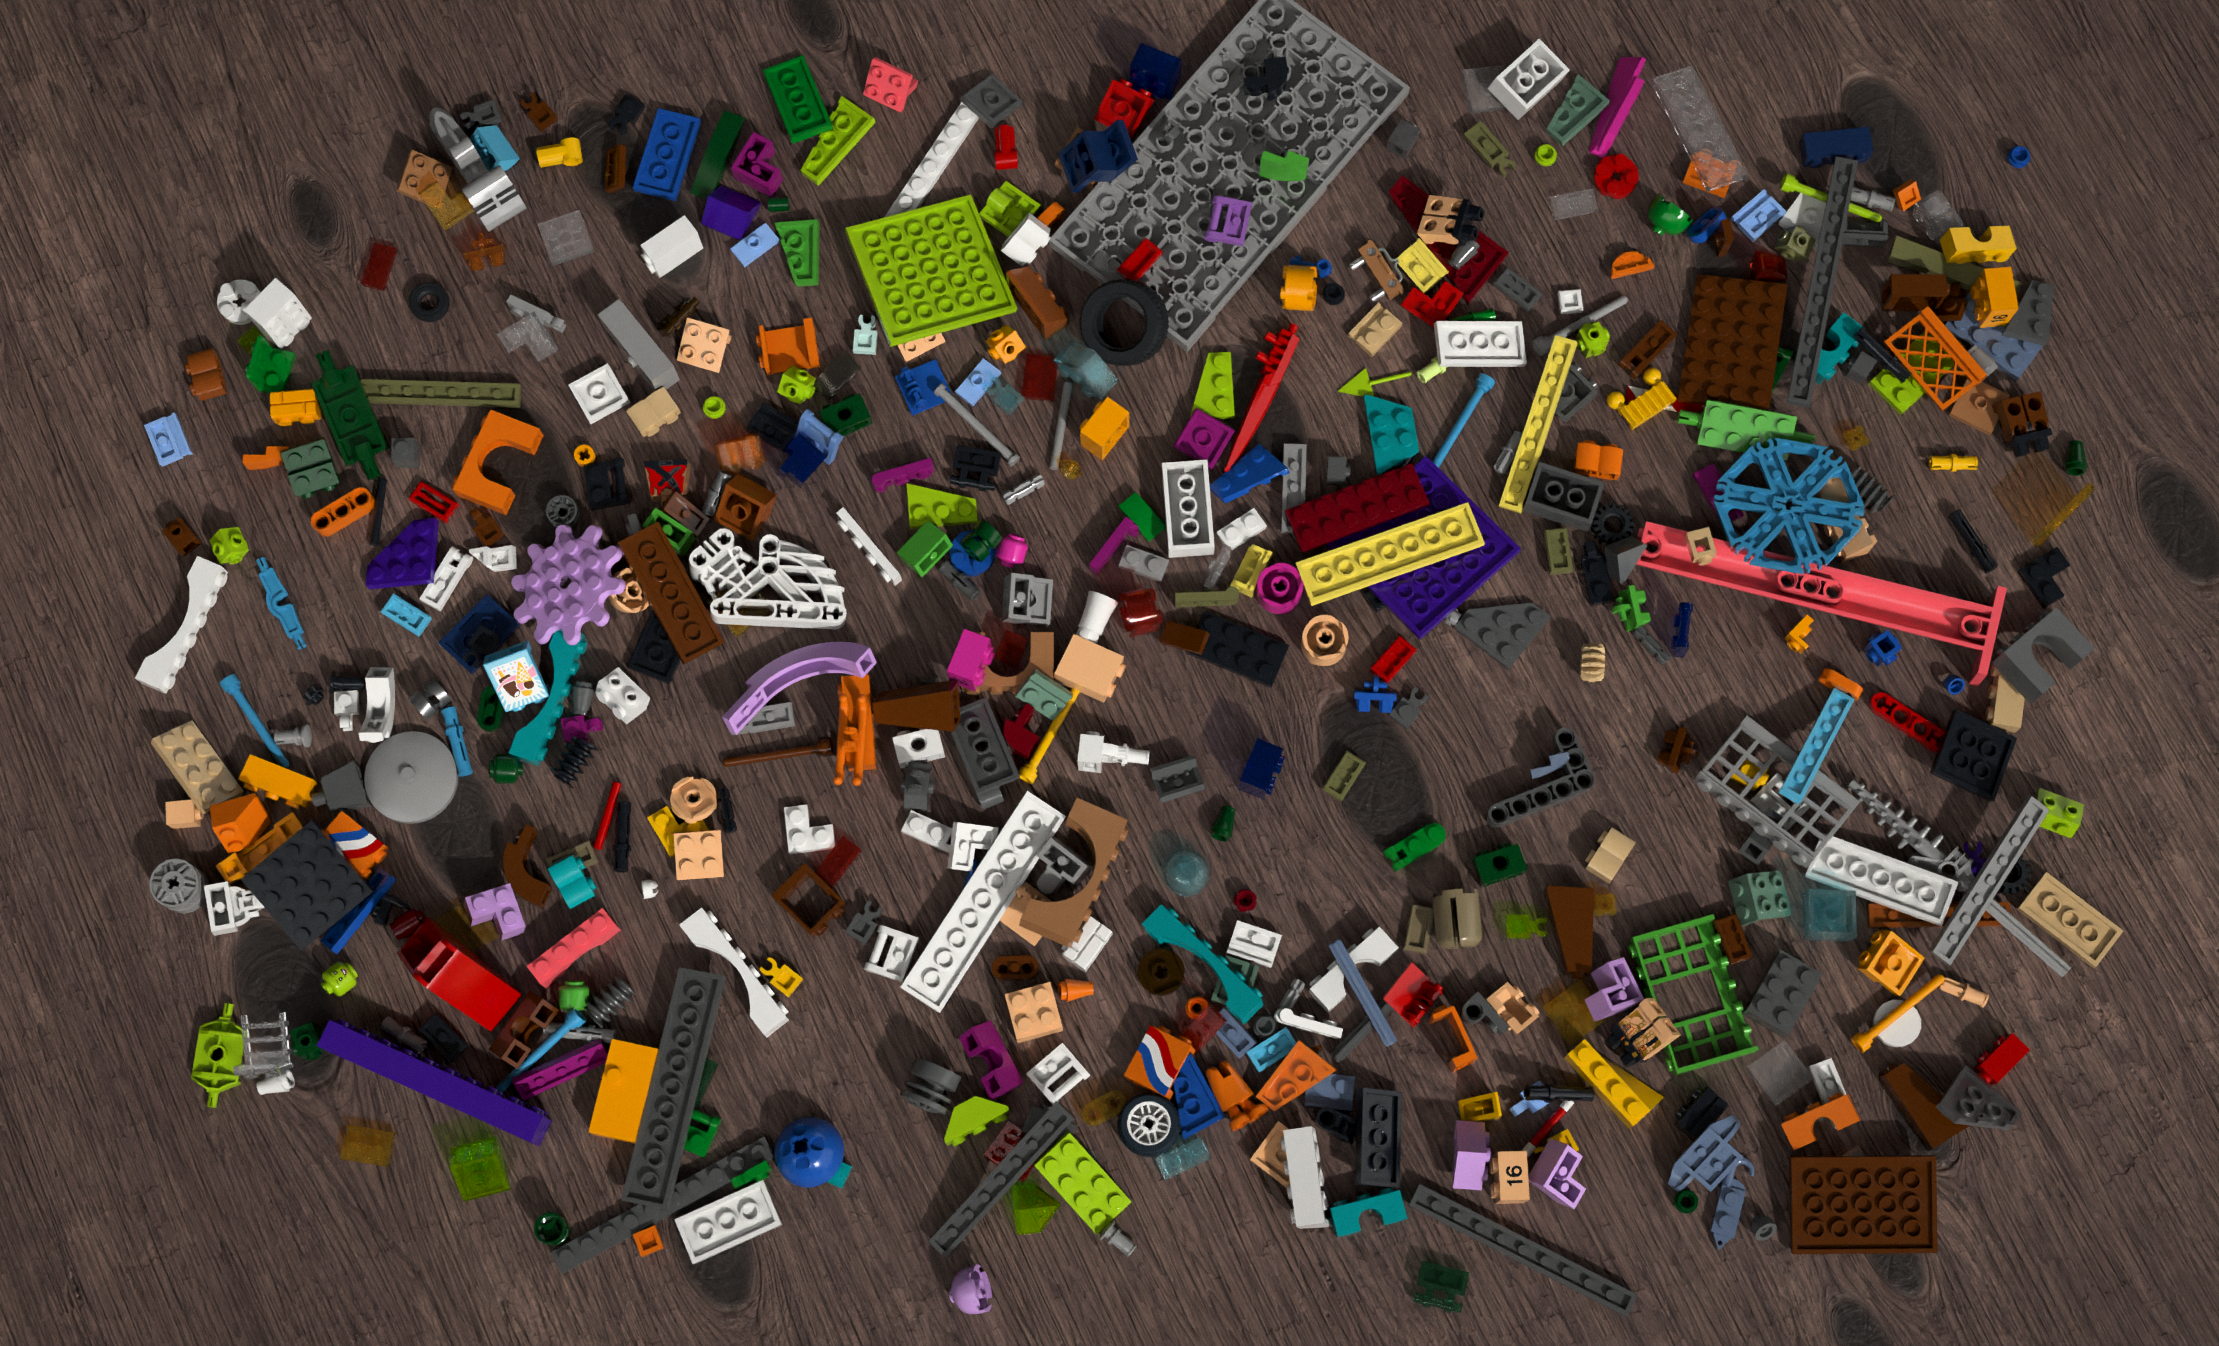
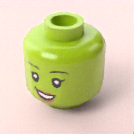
M338 961L322 973L324 982L321 983V986L327 994L334 993L340 997L356 985L358 975L348 962L344 964Z

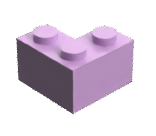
M510 883L465 897L463 906L470 926L493 919L501 941L524 933L526 926Z
M1624 957L1608 962L1591 973L1599 991L1585 999V1002L1594 1021L1627 1011L1644 1000Z
M1456 1120L1452 1182L1455 1189L1482 1190L1483 1181L1488 1179V1166H1485V1162H1490L1491 1149L1486 1148L1489 1147V1132H1485V1122Z
M1550 1138L1528 1175V1180L1557 1203L1575 1209L1586 1188L1571 1176L1583 1156L1569 1145Z

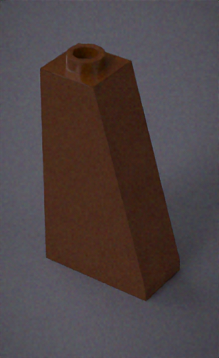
M958 680L880 692L871 703L874 723L954 732L961 721Z
M1547 885L1544 889V896L1564 973L1571 975L1572 979H1585V976H1589L1592 973L1594 888Z
M1894 1062L1883 1069L1885 1074L1879 1077V1079L1927 1151L1936 1148L1970 1126L1954 1124L1936 1108L1942 1095L1905 1063L1897 1066Z

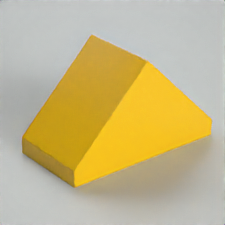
M1498 1092L1458 1101L1461 1121L1482 1122L1496 1120L1502 1116Z

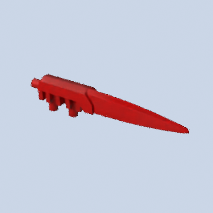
M1290 323L1287 330L1283 328L1279 330L1276 335L1267 331L1264 339L1271 342L1273 346L1268 352L1269 355L1259 350L1255 356V359L1264 363L1263 368L1259 372L1264 377L1258 380L1244 413L1225 465V472L1232 468L1246 448L1279 388L1300 339L1295 335L1298 326Z

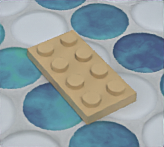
M189 721L152 738V746L202 815L210 811V805L242 796L243 789L193 721Z
M2047 872L2041 876L2017 908L2018 911L2092 968L2097 967L2123 932L2121 928Z

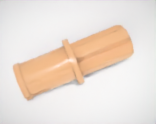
M1944 977V982L1940 984L1942 991L1959 997L1960 1001L1966 1000L1984 1008L1989 997L1988 993L1974 989L1968 983L1962 984Z

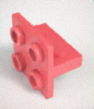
M874 57L871 61L863 95L901 113L904 110L907 97L916 89L918 80L914 79L912 74Z

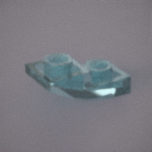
M1198 1137L1180 1145L1178 1148L1157 1156L1155 1161L1164 1180H1167L1211 1159L1202 1138Z

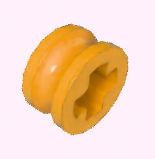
M580 445L574 451V458L580 466L583 467L595 462L596 455L589 445ZM588 451L590 457L589 459L585 458L583 461L580 454H585Z

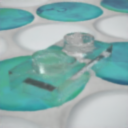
M1593 188L1551 196L1549 198L1554 220L1598 211Z

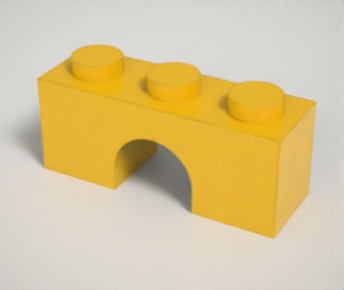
M1989 226L1979 238L1980 241L1973 237L1970 227L1949 228L1940 239L1946 262L1963 264L1966 262L1984 263L1986 261L2004 262L2008 260L2017 249L2010 226Z

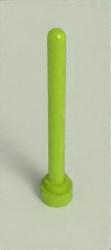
M1788 173L1782 178L1779 190L1787 193L1789 191H1797L1825 203L1827 201V193L1799 183L1795 176ZM1853 203L1849 205L1848 212L1874 222L1882 220V216L1879 213Z

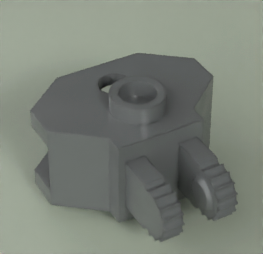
M909 762L906 777L901 779V791H904L905 810L912 808L922 809L925 812L928 811L930 794L934 793L935 780H932V764Z

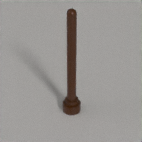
M831 737L823 738L814 745L724 758L722 764L725 767L816 753L824 757L833 756V745Z

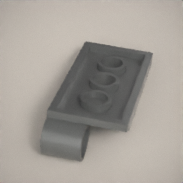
M987 697L960 707L961 721L955 731L951 732L982 810L1004 802L999 786L1020 778ZM977 722L980 724V728L975 732H971L967 729L970 723ZM980 742L988 744V748L983 752L976 750V746Z

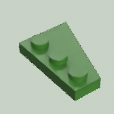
M817 219L775 222L796 286L819 285L820 222Z

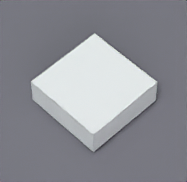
M1581 289L1558 291L1560 315L1583 312Z

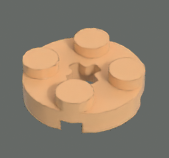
M693 777L683 778L672 788L670 796L671 808L679 818L684 819L687 823L703 820L712 814L717 807L716 790L712 783L704 778H701V780L694 779ZM689 796H698V801L694 803L689 802Z

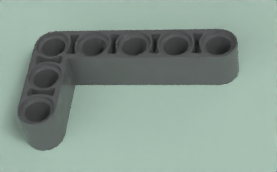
M1567 727L1560 728L1553 737L1552 744L1556 753L1568 752L1569 757L1574 756L1579 760V765L1573 766L1567 762L1562 767L1566 776L1492 805L1486 814V822L1490 827L1501 828L1590 791L1594 785L1595 778L1572 729ZM1565 735L1569 738L1570 743L1562 744L1558 737ZM1583 777L1587 779L1588 786H1580L1577 778ZM1556 787H1565L1567 794L1559 795L1556 792ZM1534 795H1543L1546 802L1544 804L1537 803ZM1521 803L1525 810L1523 812H1516L1513 804ZM1499 811L1503 815V820H1494L1491 813Z

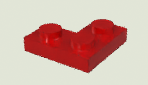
M1444 281L1433 299L1413 287L1401 304V307L1434 329L1436 321H1446L1464 293Z

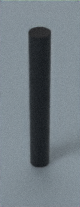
M378 479L369 542L371 546L379 545L387 485L386 479Z

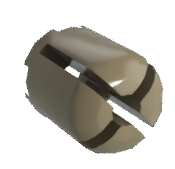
M1463 889L1443 890L1441 896H1436V894L1432 893L1435 934L1438 945L1445 949H1459V938L1461 947L1472 948L1481 942L1483 936L1478 889H1474L1475 893H1465Z

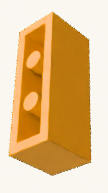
M251 754L238 780L244 783L243 788L254 793L257 790L266 792L264 796L274 801H277L278 798L286 800L285 804L297 810L300 806L308 808L312 799L311 794L315 793L318 783L312 778Z

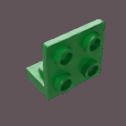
M258 336L257 341L253 343L251 348V361L245 367L246 378L258 392L270 394V392L286 391L296 358L295 353L272 348L263 336Z

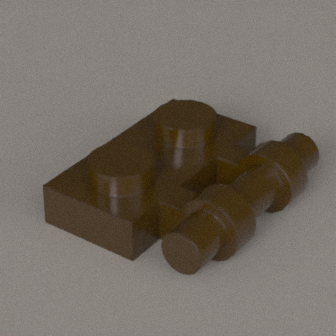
M694 296L679 300L674 306L676 310L671 315L667 314L659 322L661 326L657 331L662 336L669 337L674 330H678L682 326V321L688 315L694 313L695 307L700 301Z

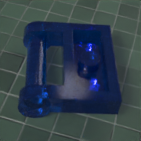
M1679 603V612L1674 615L1673 627H1677L1676 636L1673 635L1671 641L1674 657L1683 658L1689 650L1688 635L1690 615L1693 612L1692 603Z

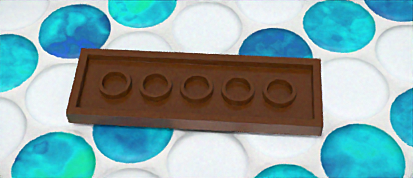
M659 522L617 543L683 665L725 643Z

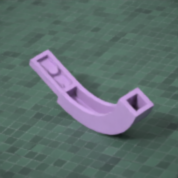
M851 642L819 643L791 651L773 660L745 682L748 690L722 718L729 732L737 735L773 696L791 684L811 676L826 673H845L863 678L877 662L870 647Z

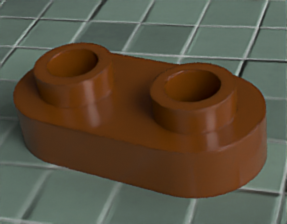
M1029 955L1001 956L993 961L991 969L996 979L1000 981L1033 979L1038 974L1039 966L1036 959ZM1026 964L1032 967L1031 971L1024 972L1023 966ZM1002 965L1008 967V971L1006 973H1001L999 971V968Z

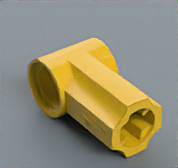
M565 138L560 141V144L537 147L536 150L541 168L559 164L576 166L583 162L580 140L578 138Z

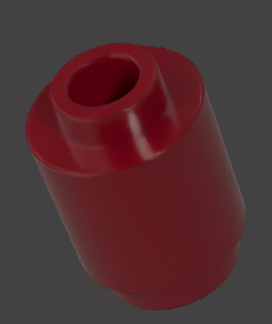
M412 908L395 918L394 922L390 924V928L398 940L407 939L420 927L426 916L420 909L417 911L415 908Z

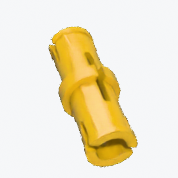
M1950 454V456L1929 457L1930 470H1950V472H1956V470H1976L1978 466L1976 455L1957 456L1956 454Z

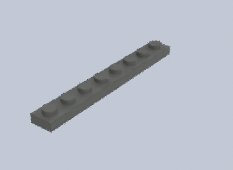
M1056 1101L928 1242L942 1256L947 1258L1073 1121L1075 1116L1059 1101Z

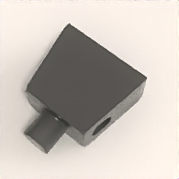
M355 761L322 777L321 784L323 790L311 794L316 807L327 803L329 809L334 813L372 806L365 790L360 766Z

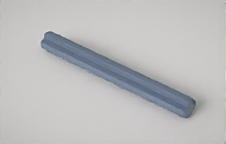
M1340 939L1333 941L1329 944V948L1383 1044L1386 1047L1394 1044L1397 1038L1343 942Z

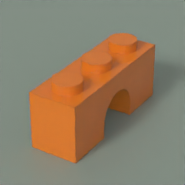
M1842 1092L1828 1097L1830 1102L1822 1106L1820 1102L1806 1107L1808 1112L1800 1116L1798 1112L1784 1117L1786 1122L1782 1123L1781 1126L1793 1150L1817 1140L1813 1131V1125L1820 1117L1831 1119L1837 1130L1861 1121L1849 1094L1843 1096Z

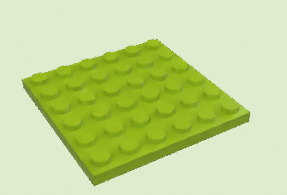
M971 195L845 228V234L890 347L1017 311L1016 303Z

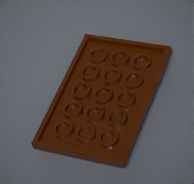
M1697 274L1678 402L1705 405L1706 399L1758 409H1770L1787 284Z
M1935 1155L1789 1156L1790 1242L1792 1254L1938 1253Z

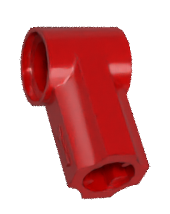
M1000 125L995 128L996 170L1018 169L1014 127Z

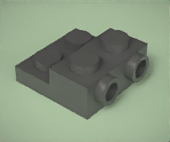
M1575 361L1570 365L1555 410V414L1564 423L1598 395L1596 390L1598 385L1590 377L1586 379L1581 374L1583 370Z

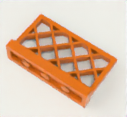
M1929 306L1884 341L1886 347L1912 373L1911 376L1941 411L1945 410L1974 386L1981 383L1987 376L1984 370ZM1918 321L1925 328L1924 336L1911 335V328ZM1897 338H1906V350L1896 349L1891 342ZM1910 339L1924 340L1922 352L1909 351ZM1936 341L1939 344V353L1925 352L1926 342ZM1908 355L1922 356L1921 367H1912L1908 363ZM1925 356L1938 357L1937 369L1924 368ZM1941 358H1951L1954 362V369H1940ZM1923 372L1936 373V383L1926 384L1923 381ZM1939 374H1953L1952 386L1938 385ZM1956 375L1966 376L1971 383L1966 387H1956ZM1938 389L1951 390V397L1944 404L1937 397Z

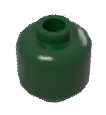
M496 754L493 760H489V778H493L496 784H513L517 782L518 776L523 775V762H518V758L514 755Z

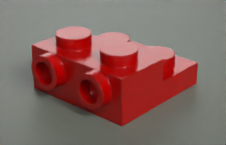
M1120 78L1119 82L1113 79L1094 120L1108 127L1116 120H1124L1128 134L1134 140L1142 121L1146 119L1155 100L1150 98L1151 93L1141 88L1139 91L1132 89V83Z

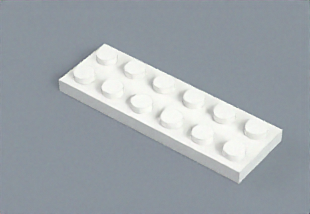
M1833 836L1809 865L1805 875L1809 879L1941 927L1958 885V881ZM1820 839L1817 843L1816 849L1822 842Z

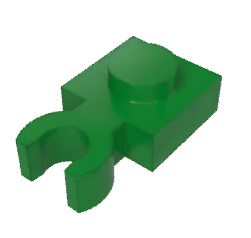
M765 1160L730 1181L734 1189L736 1188L737 1190L749 1182L755 1180L759 1182L769 1177L768 1173L773 1171L769 1162Z

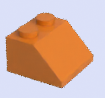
M256 793L210 805L212 829L227 853L238 852L251 847L271 823V818Z

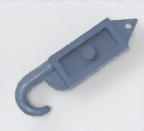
M1745 1157L1723 1178L1709 1231L1713 1235L1717 1250H1720L1730 1239H1734L1746 1193L1744 1185L1734 1179L1736 1167L1744 1164L1749 1168L1750 1176H1754V1166Z

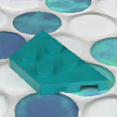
M1364 395L1376 474L1379 476L1393 467L1396 468L1406 458H1411L1419 453L1414 417L1411 407L1374 396Z

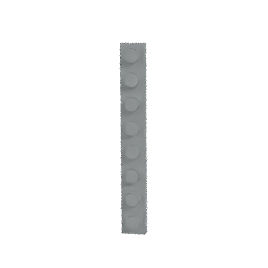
M2026 797L1928 952L1944 964H1952L2047 815L2049 809L2034 797Z

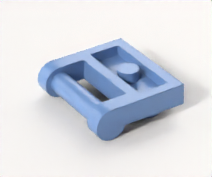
M809 409L805 410L801 415L795 435L797 441L828 465L835 460L839 444L844 437L839 432L835 433L823 424Z

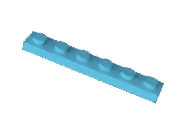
M1834 687L1781 786L1779 794L1797 804L1801 803L1854 702V698Z

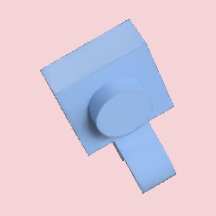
M1540 1080L1533 1084L1535 1086H1543ZM1521 1092L1519 1095L1522 1101L1509 1110L1516 1117L1528 1108L1533 1114L1549 1103L1541 1100L1527 1101L1523 1092Z

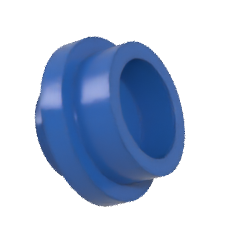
M2016 146L2008 152L2007 160L2011 166L2023 168L2030 161V153L2027 148Z

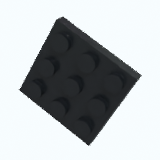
M1955 709L1951 713L1930 774L1982 799L1993 802L1995 801L2017 738Z

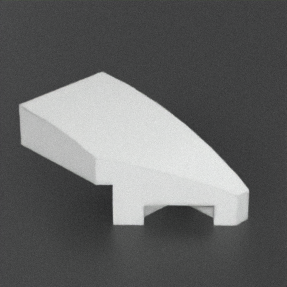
M513 545L497 548L486 546L469 549L470 554L494 572L517 569L516 547Z

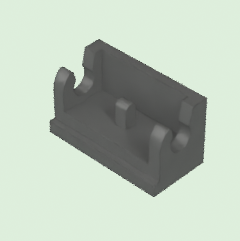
M1846 220L1842 245L1884 247L1888 240L1887 220H1882L1880 223L1848 222Z

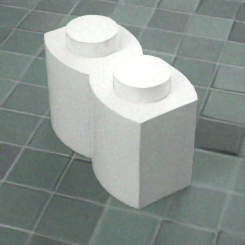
M1029 213L1005 240L1001 251L1020 266H1024L1026 262L1030 264L1037 255L1035 251L1040 246L1044 248L1051 238L1049 236L1050 228Z

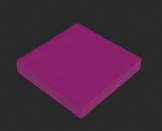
M1196 408L1173 448L1194 460H1207L1208 468L1213 470L1235 430Z

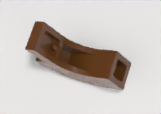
M526 824L524 829H520L516 836V845L507 842L503 855V868L506 879L511 884L512 889L529 904L543 909L552 891V887L531 877L528 872L527 857L538 831Z

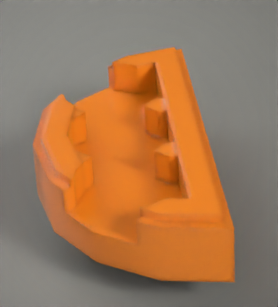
M1626 251L1620 254L1613 262L1610 278L1615 279L1652 270L1655 266L1649 257L1647 258L1643 254L1638 253V251Z

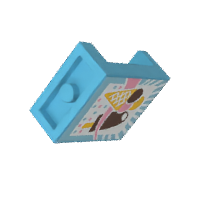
M528 640L489 654L484 658L483 666L505 712L511 710L514 712L519 711L527 704L533 702L538 704L549 697L550 687L548 684L545 685L531 655L532 648Z

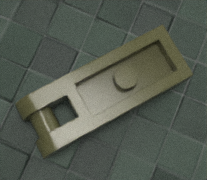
M1234 586L1227 588L1226 591H1216V589L1207 588L1203 589L1202 592H1193L1191 589H1183L1179 593H1175V608L1232 606L1237 604L1239 600V590Z

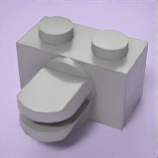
M1050 837L1037 855V857L1048 864L1039 877L1037 886L1045 894H1054L1060 889L1066 879L1072 884H1080L1093 865L1060 839Z

